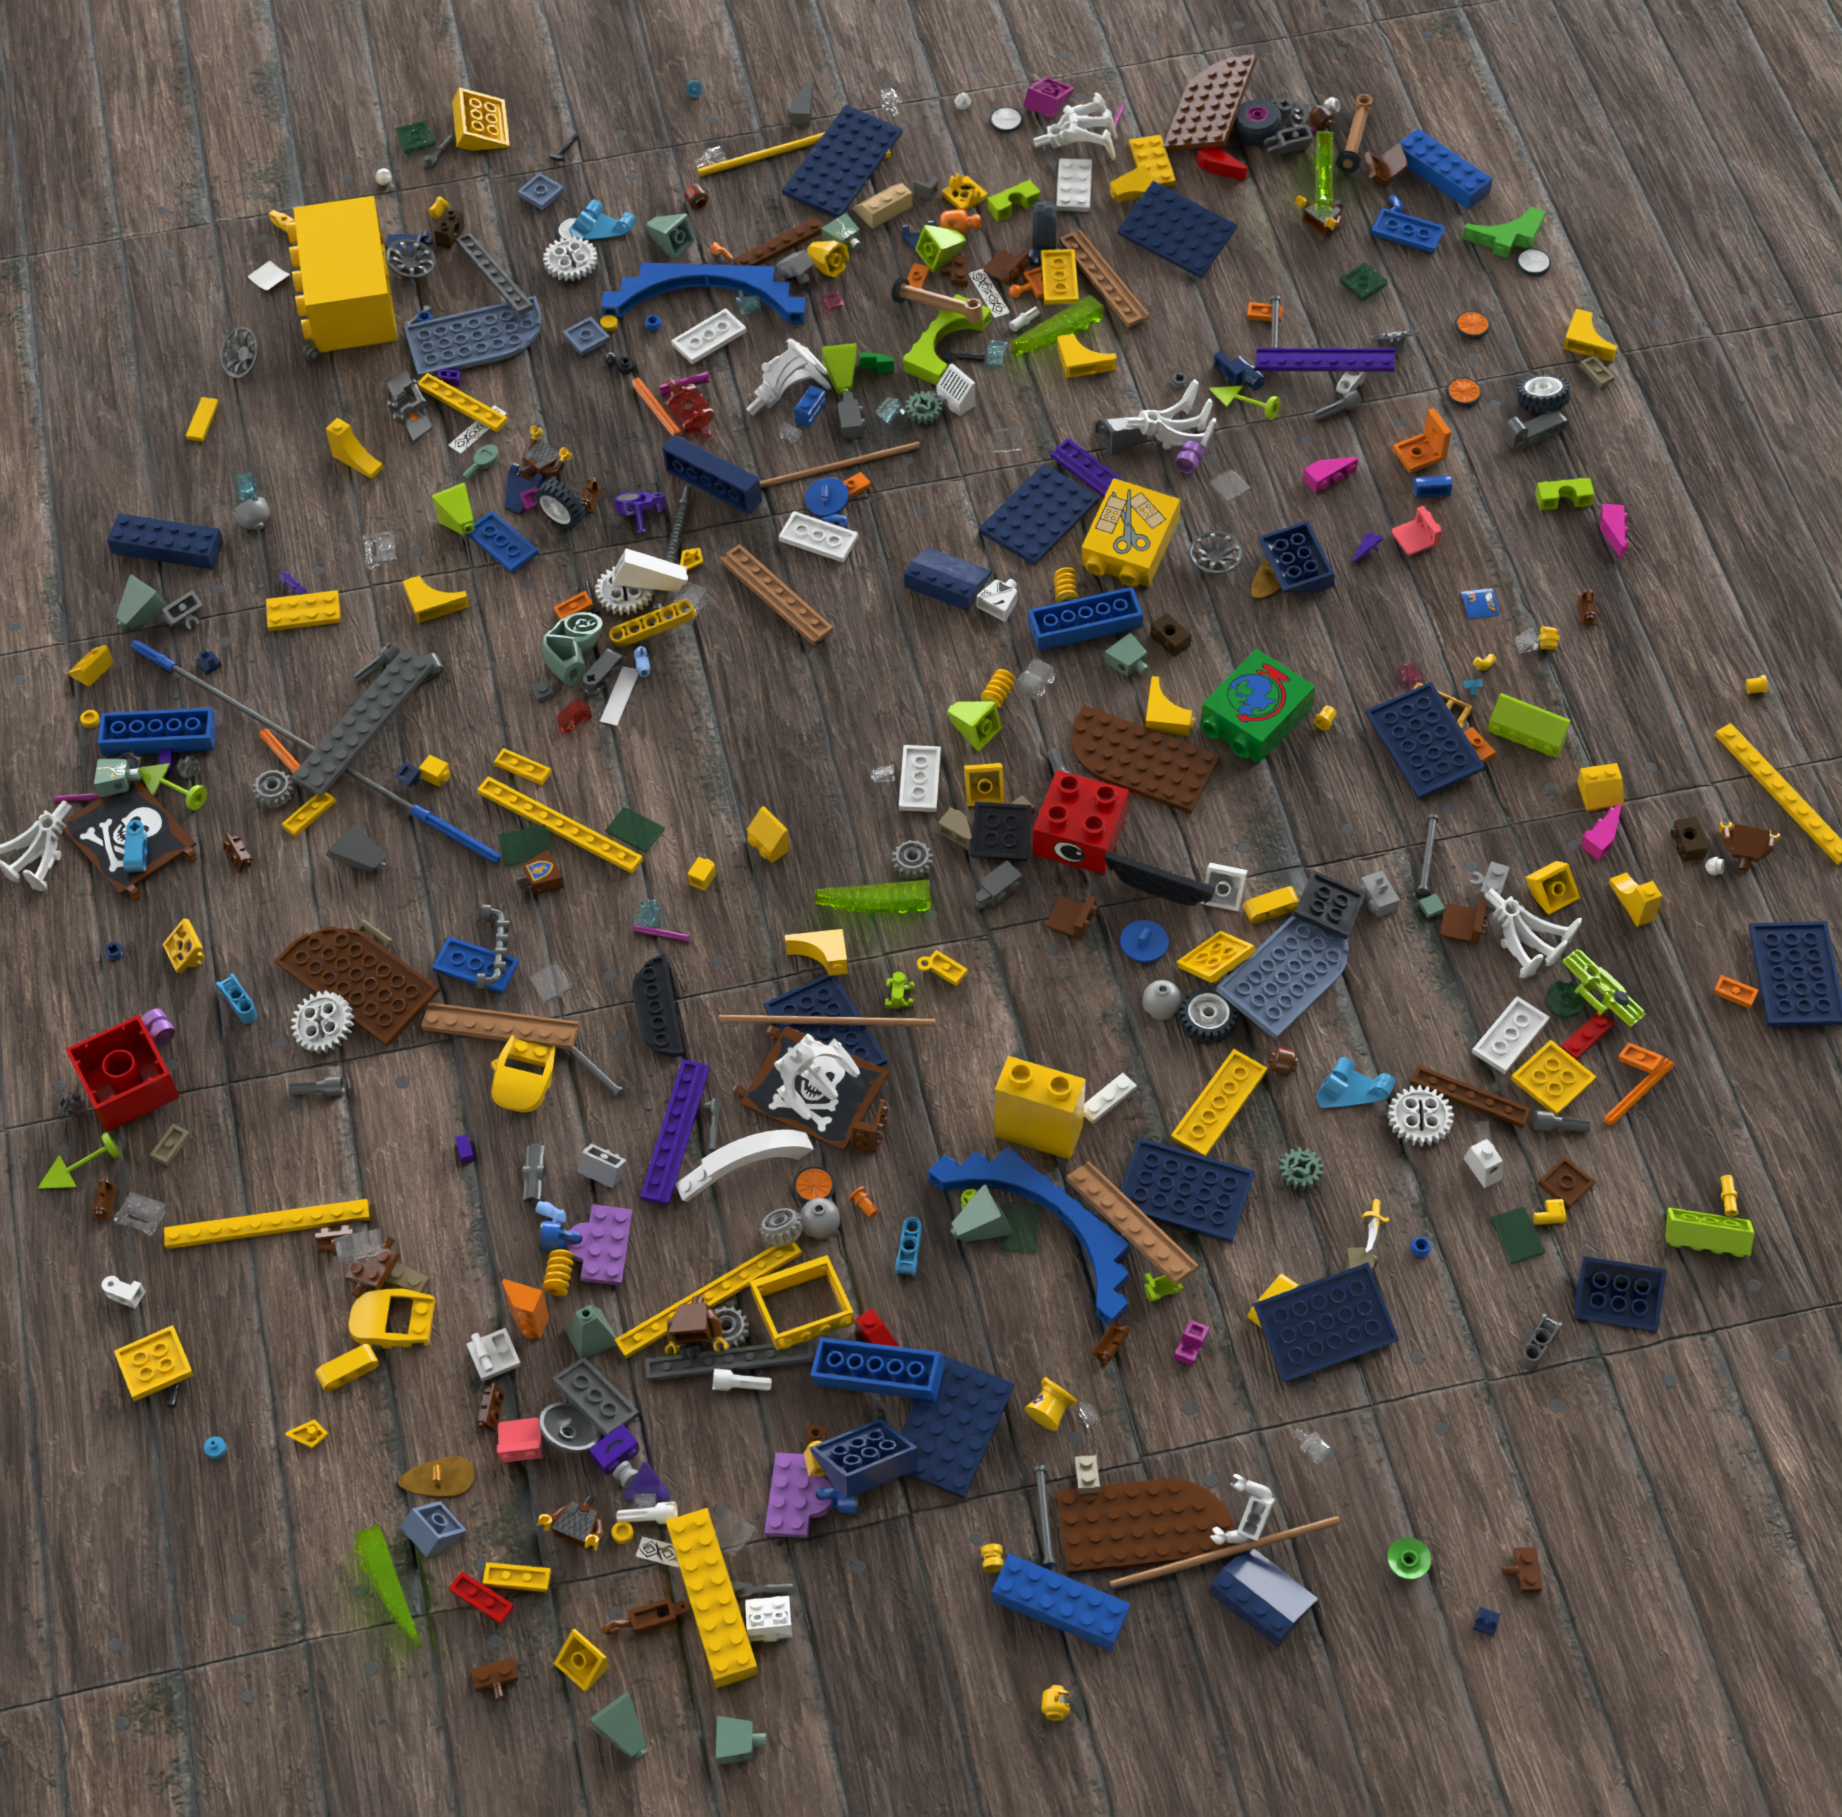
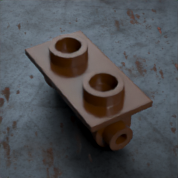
M595 477L588 479L580 498V502L584 504L585 512L594 513L603 485H598Z
M1587 588L1582 595H1577L1579 624L1598 625L1596 595H1594L1591 589Z
M226 833L225 840L223 841V850L227 852L231 864L240 873L241 867H250L252 865V858L247 851H244L245 846L240 837L236 835L230 837L229 833Z
M103 1177L97 1184L91 1220L112 1219L118 1183H111L107 1177Z
M1113 1321L1092 1352L1104 1367H1106L1109 1361L1113 1360V1356L1120 1344L1129 1336V1328L1124 1325L1119 1327Z
M494 1383L492 1387H487L483 1392L481 1406L487 1407V1409H480L477 1423L481 1429H486L489 1426L494 1431H497L505 1392Z

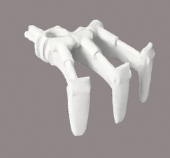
M1094 93V102L1074 107L1065 106L1063 109L1065 114L1061 116L1058 124L1048 126V134L1033 138L1035 147L1051 143L1052 148L1055 149L1072 142L1087 141L1105 146L1110 158L1115 160L1116 156L1111 135L1114 140H1117V133L1111 112L1106 109L1105 100L1099 93ZM1099 111L1102 117H1089L1086 115ZM1092 127H1108L1110 132H1108V130L1105 129L1103 135H1099L1089 132L1085 129Z
M788 339L789 349L780 356H776L770 362L762 364V370L765 371L763 383L754 391L757 398L746 408L751 415L754 416L764 405L770 409L780 400L781 395L787 388L802 380L815 379L827 390L831 389L829 382L819 372L821 371L827 375L826 368L807 347L801 346L799 342L793 339Z
M1193 380L1179 403L1162 411L1142 410L1138 418H1126L1125 427H1139L1142 435L1153 434L1158 441L1163 442L1162 446L1164 449H1170L1171 446H1183L1186 441L1190 440L1201 444L1205 452L1208 449L1216 418L1210 421L1206 431L1201 434L1206 428L1205 425L1212 408V400L1208 399L1200 415L1185 420H1171L1181 410L1187 414L1191 411L1198 390V382ZM1197 427L1200 434H1188L1182 431Z
M62 801L53 814L45 810L44 814L39 816V820L35 821L27 831L13 840L0 845V854L29 846L27 851L10 866L0 860V869L7 878L16 883L20 882V874L18 872L27 864H31L39 856H42L43 858L36 874L29 870H24L23 875L32 889L37 891L48 890L47 884L43 879L48 870L51 869L54 861L61 858V851L56 850L58 846L57 840L59 839L58 835H61L62 830L66 828V825L61 820L72 808L71 805L66 801Z
M1493 888L1484 895L1497 908L1492 915L1497 918L1498 922L1502 923L1501 927L1503 928L1505 938L1501 939V946L1508 948L1523 966L1520 971V978H1528L1535 975L1543 960L1542 954L1536 955L1530 960L1523 950L1521 942L1546 955V966H1551L1560 959L1567 943L1571 942L1582 921V918H1578L1569 927L1555 925L1529 913L1512 896L1505 901ZM1532 931L1560 935L1563 942L1556 948H1553L1539 939Z
M806 1034L800 1043L793 1048L789 1047L787 1049L789 1052L774 1063L784 1081V1085L778 1088L777 1092L799 1115L807 1120L812 1118L813 1115L805 1101L795 1090L796 1075H800L803 1072L811 1083L827 1098L834 1101L838 1097L837 1091L830 1080L814 1063L815 1058L820 1056L832 1057L851 1076L857 1078L860 1074L857 1065L835 1038L827 1046L819 1041H815L809 1034Z

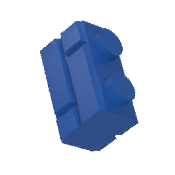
M814 386L808 388L794 409L796 423L808 428L811 427L821 409L826 405L824 390Z

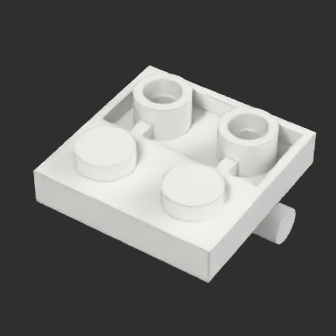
M506 1328L480 1338L479 1333L471 1335L473 1341L467 1343V1347L482 1382L521 1366Z
M789 1596L746 1600L749 1642L760 1640L773 1642L780 1638L792 1637Z

